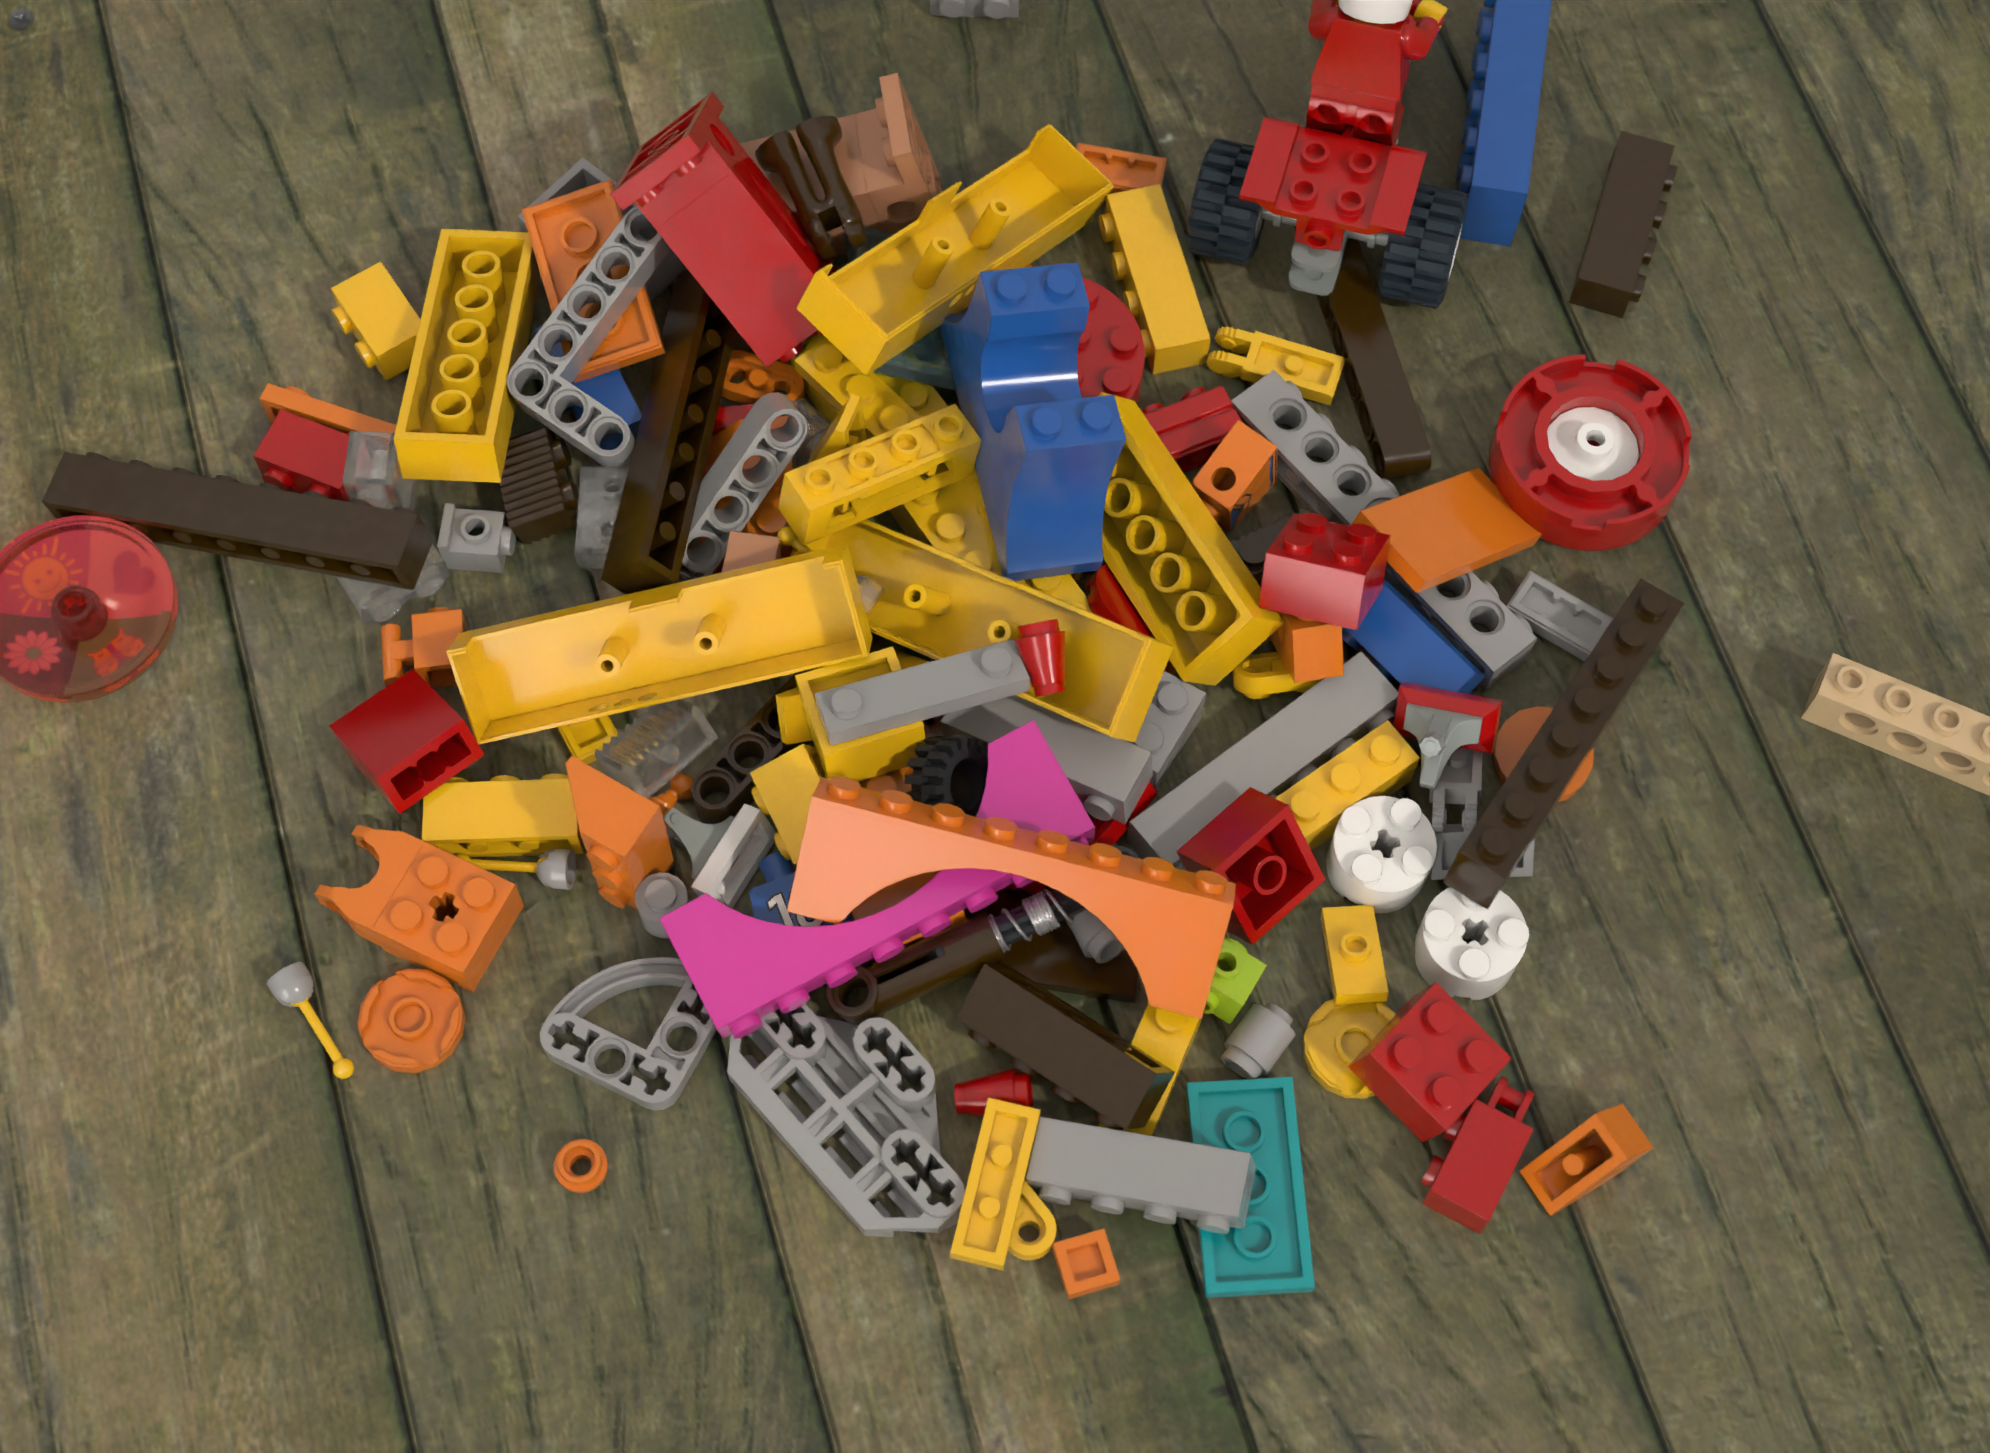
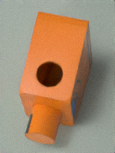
M1240 420L1234 424L1191 483L1217 524L1228 532L1234 531L1277 481L1278 447Z

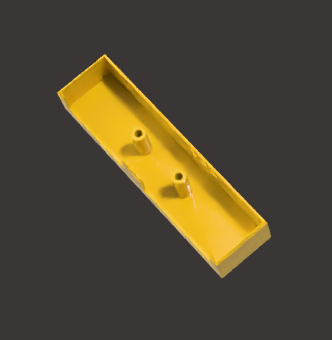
M1048 124L1037 131L1025 151L958 194L956 193L962 184L961 181L931 198L916 221L832 275L828 276L833 266L832 264L826 265L815 272L796 309L867 376L943 324L945 317L950 314H957L968 307L980 272L1025 268L1092 222L1105 202L1107 195L1114 188L1113 183L1051 124Z
M835 507L831 518L844 513H841ZM868 519L806 544L813 551L847 544L856 578L864 586V592L861 597L871 632L934 660L1011 639L1017 640L1019 639L1017 626L1058 619L1060 631H1065L1064 685L1066 691L1035 697L1034 688L1030 683V691L1016 694V696L1110 737L1135 743L1174 648L1173 646ZM793 548L791 556L801 554Z
M842 544L458 633L446 652L474 738L478 745L868 657L873 637L847 544Z

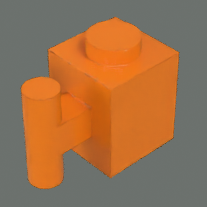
M435 607L427 610L425 613L411 614L413 639L402 640L401 626L397 624H386L381 627L383 682L385 685H389L403 676V667L414 666L415 671L432 688L457 685L446 651L458 633L469 631L462 609L453 610L447 607Z

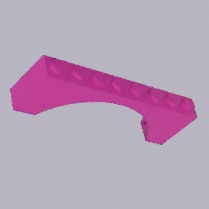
M1032 720L988 744L986 786L976 817L983 819L988 817L1006 818L1014 822L1018 828L1037 833L1042 830H1052L1064 834L1069 838V841L1090 846L1089 842L1095 838V826L1036 722ZM961 868L940 870L933 879L918 891L896 905L865 918L829 926H788L762 921L744 915L722 904L707 893L659 919L717 1031L722 1038L732 1034L735 1039H738L760 1028L763 1025L761 1018L780 1008L782 1013H787L799 1008L810 1000L808 993L826 983L829 988H834L849 981L858 973L855 967L874 958L877 963L894 957L905 948L902 942L921 933L926 938L942 931L951 924L949 917L968 907L971 913L979 911L998 898L997 891L1012 883H1015L1016 887L1020 888L1035 880L1016 874L987 869Z

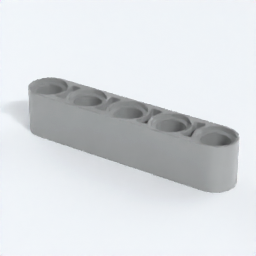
M778 392L768 393L753 405L702 480L678 582L712 575L726 554L730 531L741 532L803 443L807 435V422L802 413L786 395ZM782 414H789L787 422L782 427L770 429L772 421ZM754 455H761L759 463L755 467L742 469L744 462ZM733 496L732 502L727 507L714 509L716 503L721 498ZM706 537L701 546L695 549H687L688 544L694 538Z

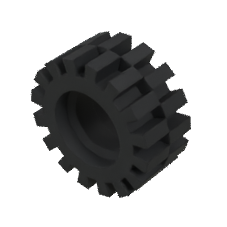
M935 736L924 739L925 745L918 744L914 749L919 758H910L907 764L908 767L913 769L912 775H905L904 784H911V791L906 792V794L911 796L913 801L932 806L939 803L955 805L961 808L965 814L976 817L986 786L988 757L984 756L988 751L984 745H978V740L968 737Z

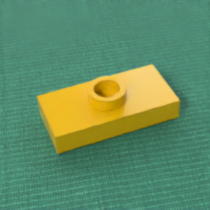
M1359 905L1322 908L1320 918L1335 1005L1387 1002L1389 990L1373 906Z

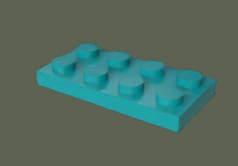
M1280 1077L1187 1083L1186 1099L1190 1143L1251 1153L1256 1164L1245 1228L1230 1227L1227 1234L1209 1232L1198 1228L1205 1298L1313 1292L1315 1283L1293 1078Z

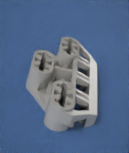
M806 1003L787 1013H782L780 1010L782 1018L789 1026L793 1022L794 1032L801 1040L806 1042L812 1038L813 1046L807 1049L802 1044L794 1046L791 1030L784 1022L780 1026L779 1017L773 1011L761 1018L763 1025L760 1028L746 1035L766 1058L761 1064L752 1055H744L743 1057L740 1053L742 1037L735 1039L731 1034L727 1069L729 1080L864 1236L894 1237V1231L939 1234L945 1228H950L957 1224L965 1189L960 1177L940 1154L934 1070L929 1062L888 1019L876 1017L865 1020L859 1026L840 1020L816 1016ZM873 1042L879 1047L886 1043L889 1061L897 1069L901 1060V1074L912 1085L921 1081V1091L916 1093L915 1090L909 1088L903 1092L900 1073L893 1066H891L888 1073V1060L877 1049L869 1053L868 1044ZM793 1074L798 1079L791 1084L792 1089L813 1111V1114L808 1119L783 1091L778 1096L773 1091ZM840 1129L845 1134L839 1138V1142L862 1167L856 1174L831 1146L825 1150L821 1146ZM901 1152L904 1156L908 1157L915 1153L916 1169L924 1179L928 1177L930 1167H932L934 1170L930 1171V1186L940 1196H944L949 1192L950 1206L946 1207L941 1202L932 1206L930 1188L922 1179L917 1187L916 1172L906 1162L900 1163L897 1166L896 1154ZM888 1184H891L893 1189L887 1193V1197L904 1217H890V1213L879 1201L872 1205L869 1200Z

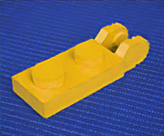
M1222 326V328L1217 330L1215 342L1218 346L1237 354H1248L1247 357H1243L1229 352L1213 350L1208 355L1206 366L1213 372L1229 378L1241 376L1240 379L1256 383L1272 370H1275L1285 381L1294 383L1301 391L1303 398L1331 406L1346 360L1344 357L1255 331L1254 334L1228 326Z

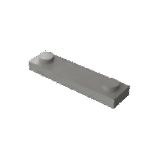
M1011 639L815 693V701L830 746L1030 691V678L1015 642Z

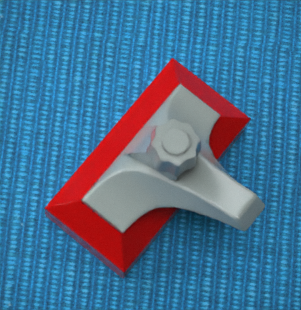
M1403 682L1399 686L1393 727L1401 736L1414 738L1419 742L1421 751L1420 787L1436 789L1447 761L1457 748L1493 753L1496 747L1502 700Z

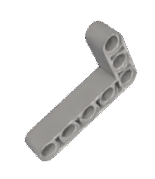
M637 206L625 214L512 366L507 376L509 392L517 405L525 413L601 465L613 469H619L630 463L635 444L634 436L628 424L620 416L571 383L670 249L658 232L653 239L648 241L635 239L637 233L642 228L653 227ZM616 265H627L630 267L628 274L624 278L618 280L607 278L609 270ZM588 303L601 304V309L596 316L592 318H582L579 316V312L584 305ZM561 341L573 343L572 349L567 355L562 357L550 355L552 347L556 343ZM533 379L544 381V386L538 394L534 396L522 395V389L528 381ZM571 406L584 408L583 414L578 421L573 423L561 421V416L567 408ZM620 433L623 435V441L616 449L603 450L600 448V443L607 434Z

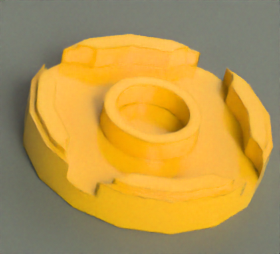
M1334 999L1326 1001L1311 1016L1303 1036V1059L1311 1076L1327 1091L1344 1098L1367 1099L1374 1096L1375 1094L1348 1068V1065L1396 1014L1383 1002L1335 1005Z

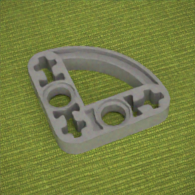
M656 957L617 964L596 973L580 983L549 1014L540 1031V1043L547 1057L554 1063L646 1109L658 1111L669 1108L678 1100L717 1029L705 1006H703L700 1013L702 1020L707 1021L706 1024H702L699 1019L693 1016L700 1000L696 988L681 960L678 958ZM658 985L682 987L647 1049L583 1019L586 1014L599 1004L632 989ZM687 1009L691 1014L684 1013L683 1010ZM678 1027H689L697 1034L694 1046L682 1052L670 1048L667 1042L669 1034ZM569 1028L573 1029L572 1033L575 1040L588 1047L583 1063L580 1062L583 1054L579 1048L565 1043L561 1050L557 1049L558 1045L553 1037L556 1032L565 1034ZM591 1038H595L596 1040L590 1045ZM607 1049H617L625 1055L624 1066L614 1074H605L596 1068L598 1056ZM636 1061H642L638 1065L640 1073L648 1078L656 1079L660 1073L665 1074L664 1078L669 1087L667 1091L657 1089L653 1096L648 1095L649 1090L644 1080L633 1076ZM632 1077L631 1085H626L625 1083Z

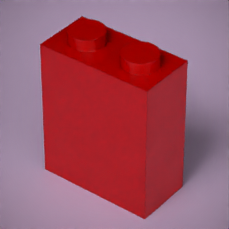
M411 669L329 725L350 760L399 814L484 756L483 751L463 718L414 669Z

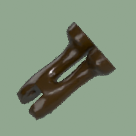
M821 116L802 121L796 126L795 130L823 188L825 195L823 201L818 199L810 184L803 161L800 158L798 146L789 131L778 132L768 138L755 151V157L764 171L777 172L781 176L794 202L808 240L818 256L823 261L838 258L833 247V240L828 231L842 226L855 250L865 244L867 239L860 211L843 178L834 153V147L841 141L843 136L841 125L834 116Z

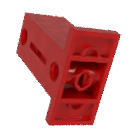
M712 91L638 148L610 195L622 210H625L633 203L636 204L766 367L777 359H780L782 363H786L805 347L802 341L816 331L820 336L823 335L796 308L815 272L830 264L833 266L828 276L838 271V269L831 260L823 261L818 256L808 240L800 220L721 121L719 116L724 105Z

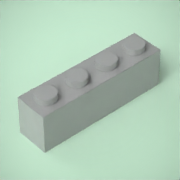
M1016 695L945 714L941 720L943 736L974 738L979 741L978 745H984L987 750L989 743L1034 720L1084 809L1093 817L1103 821L1113 819L1126 824L1153 775L1152 752L1125 740L1110 737Z
M1039 1117L1026 1180L1035 1192H1040V1199L1050 1203L1070 1205L1071 1198L1091 1201V1208L1104 1213L1120 1215L1123 1214L1124 1208L1144 1211L1143 1217L1151 1221L1175 1224L1176 1217L1196 1220V1226L1202 1230L1227 1234L1230 1227L1245 1228L1256 1164L1251 1153Z

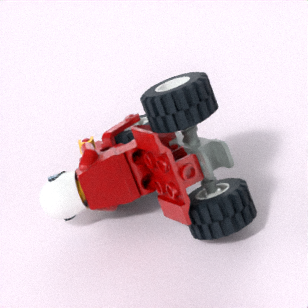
M1313 0L1308 24L1309 33L1313 38L1325 41L1311 76L1310 83H1312L1306 117V127H1302L1298 123L1265 116L1255 146L1216 138L1204 156L1193 194L1187 228L1189 252L1245 266L1255 253L1265 219L1273 221V226L1281 227L1282 223L1296 226L1291 252L1292 265L1288 283L1295 290L1325 296L1329 295L1335 287L1348 238L1367 242V247L1374 248L1375 244L1386 246L1379 277L1381 297L1437 309L1445 298L1466 215L1467 198L1464 192L1419 183L1428 152L1399 146L1397 143L1404 115V105H1401L1402 93L1408 78L1411 60L1426 59V55L1445 20L1444 15L1447 13L1448 8L1435 0Z

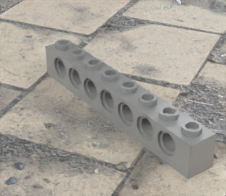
M1272 370L1231 400L1232 407L1236 409L1242 423L1278 447L1277 477L1311 513L1322 515L1330 522L1351 525L1361 510L1400 496L1396 487L1389 480L1381 479L1368 466L1366 458L1358 448L1352 445L1349 446L1335 432L1333 424L1324 414L1316 413L1304 401L1299 388L1291 381H1285L1275 370ZM1287 424L1294 429L1285 430L1278 427L1277 425ZM1308 457H1320L1324 459L1326 462L1317 463L1310 460ZM1350 489L1356 492L1358 495L1348 496L1342 493L1340 490ZM1388 562L1386 563L1384 578L1485 675L1478 684L1484 692L1488 691L1528 659L1537 637L1533 634L1530 624L1524 617L1516 613L1513 614L1499 599L1497 591L1488 581L1479 579L1471 571L1422 592L1415 593ZM1439 589H1447V590H1450V591H1452L1457 597H1455V598L1445 597V596H1443L1442 594H1440V593L1438 592V590H1439ZM1471 624H1483L1491 632H1479Z

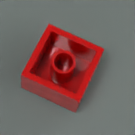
M1315 513L1293 514L1265 554L1259 608L1357 630L1383 589L1391 535L1376 532L1373 527L1365 524L1343 525L1330 522L1324 516Z
M1252 787L1248 788L1176 851L1186 871L1193 873L1200 870L1212 871L1225 877L1228 882L1236 883L1234 905L1226 931L1251 945L1257 942L1326 880L1289 805Z
M1435 982L1412 996L1348 1065V1068L1422 1142H1425L1446 1132L1512 1058Z

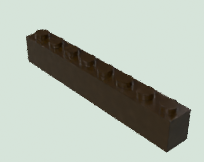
M688 269L679 273L676 277L661 337L666 353L656 357L601 580L625 595L678 583L736 334L735 327Z
M64 452L42 500V503L62 526L66 527L105 526L128 532L147 542L409 590L415 589L434 540L420 515L405 507L396 506L391 510L374 507L366 501L355 498L349 499L346 502L329 499L315 491H304L303 494L284 491L270 483H260L259 486L244 484L225 475H217L215 478L196 475L187 469L179 467L172 468L170 471L153 468L151 465L139 460H130L128 463L119 462L94 452H88L86 455Z
M1643 579L1638 581L1458 851L1443 883L1487 910L1489 909L1660 646L1684 605L1683 602Z

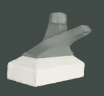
M744 804L735 817L729 816L726 820L717 824L699 822L674 807L669 808L663 816L664 823L667 826L666 831L669 843L688 851L691 857L692 890L698 897L707 893L722 904L733 908L758 869L759 862L767 855L775 842L774 833L776 831L763 812L758 808Z

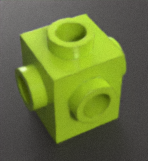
M1224 937L1203 1012L1214 1014L1228 1024L1233 1021L1267 966L1248 954L1246 948L1234 939Z

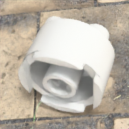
M1375 796L1363 799L1348 807L1343 812L1336 826L1326 858V869L1330 883L1342 898L1345 896L1358 906H1373L1374 913H1389L1402 909L1417 896L1427 880L1436 858V836L1432 825L1415 801L1408 798L1399 799L1389 796Z
M1453 888L1445 889L1430 903L1416 934L1415 960L1421 976L1429 985L1437 982L1452 998L1455 995L1471 998L1470 1000H1480L1495 994L1508 982L1525 952L1529 938V929L1523 914L1515 902L1502 891L1498 893L1487 910ZM1462 938L1466 940L1471 939L1473 941L1467 944L1465 941H1463Z

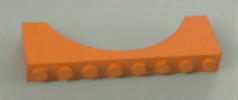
M821 777L811 797L787 912L833 924H840L854 908L871 895L886 886L922 873L945 869L975 868L1016 874L1062 892L1098 917L1113 932L1134 962L1144 984L1150 1006L1202 1019L1233 909L1236 883L1228 882L1225 877L1212 871L1200 870L1193 873L1174 868L1173 864L1169 861L1157 857L1139 859L1123 855L1120 850L1107 844L1097 843L1088 846L1069 841L1067 836L1056 831L1042 830L1037 833L1018 828L1014 822L1006 818L988 817L983 819L967 815L961 808L955 805L939 803L932 806L913 801L911 796L901 791L885 790L878 792L862 788L857 781L850 778L832 777L827 779Z

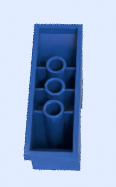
M1078 262L980 272L967 312L950 314L944 318L943 324L940 325L961 412L981 438L975 468L1001 573L1003 576L1015 581L1097 571L1103 563L1102 526L1106 493L1112 471L1126 442V437L1114 395L1081 398L1077 373V352L1080 337L1086 328L1090 305Z

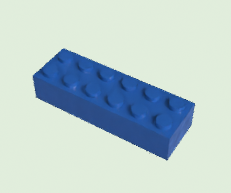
M1484 0L1483 7L1489 8H1480L1476 35H1479L1478 43L1482 44H1475L1471 71H1474L1473 79L1475 80H1470L1466 107H1469V114L1465 117L1461 136V144H1464L1463 154H1460L1456 173V181H1459L1458 191L1466 194L1468 203L1460 239L1511 247L1529 189L1552 0Z

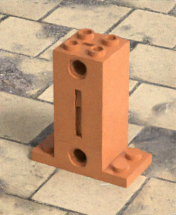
M898 72L879 77L882 97L875 99V109L837 118L841 125L843 136L841 141L834 147V153L843 178L860 211L867 239L865 244L855 250L842 226L828 231L833 240V247L837 256L877 246L916 221L928 200L943 191L940 174ZM791 130L789 132L793 135L798 146L800 158L803 161L810 184L818 199L823 201L825 195L817 174L800 143L796 130ZM771 136L741 143L740 145L799 219L794 202L781 176L777 172L764 171L755 157V151Z

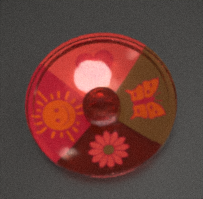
M89 515L69 516L47 521L23 532L9 542L0 551V678L12 688L27 696L50 702L71 703L93 700L109 695L129 685L145 673L166 648L175 628L178 615L179 601L175 578L156 545L143 533L130 525L111 518Z

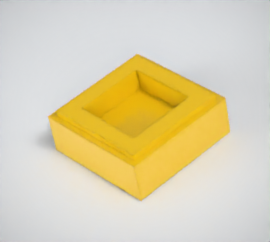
M609 716L556 727L570 754L587 765L624 747L622 739Z

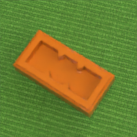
M1077 143L1076 149L1113 183L1114 188L1110 194L1160 184L1162 188L1167 158Z

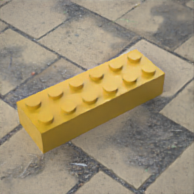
M441 229L393 438L403 479L501 483L516 407V401L507 387V376L512 366L528 346L541 279L528 232Z
M1104 392L1099 394V396L1112 395ZM1115 396L1126 442L1112 471L1106 493L1102 526L1103 559L1155 639L1174 647L1169 660L1183 682L1216 686L1274 633L1284 621L1277 611L1259 608L1261 587L1136 402Z

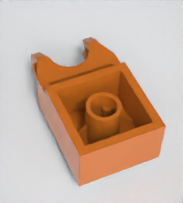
M356 825L351 835L356 838L357 845L370 852L376 861L379 862L378 871L369 883L358 888L349 889L341 886L330 887L320 884L314 893L318 902L343 917L358 936L381 946L383 951L421 969L446 978L448 982L474 993L524 907L516 884L403 831L377 830L367 826ZM457 913L454 918H450L447 916L449 914Z

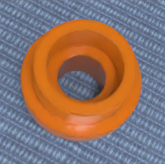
M588 1139L570 1141L558 1151L555 1157V1176L559 1183L571 1192H590L596 1189L607 1175V1156L601 1146L594 1141ZM585 1159L591 1162V1168L588 1173L576 1175L572 1172L573 1165L578 1160Z

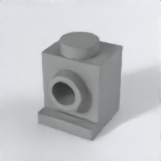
M445 503L437 544L445 569L503 573L506 555L512 556L514 554L516 534L510 529L505 512L458 509L455 504Z

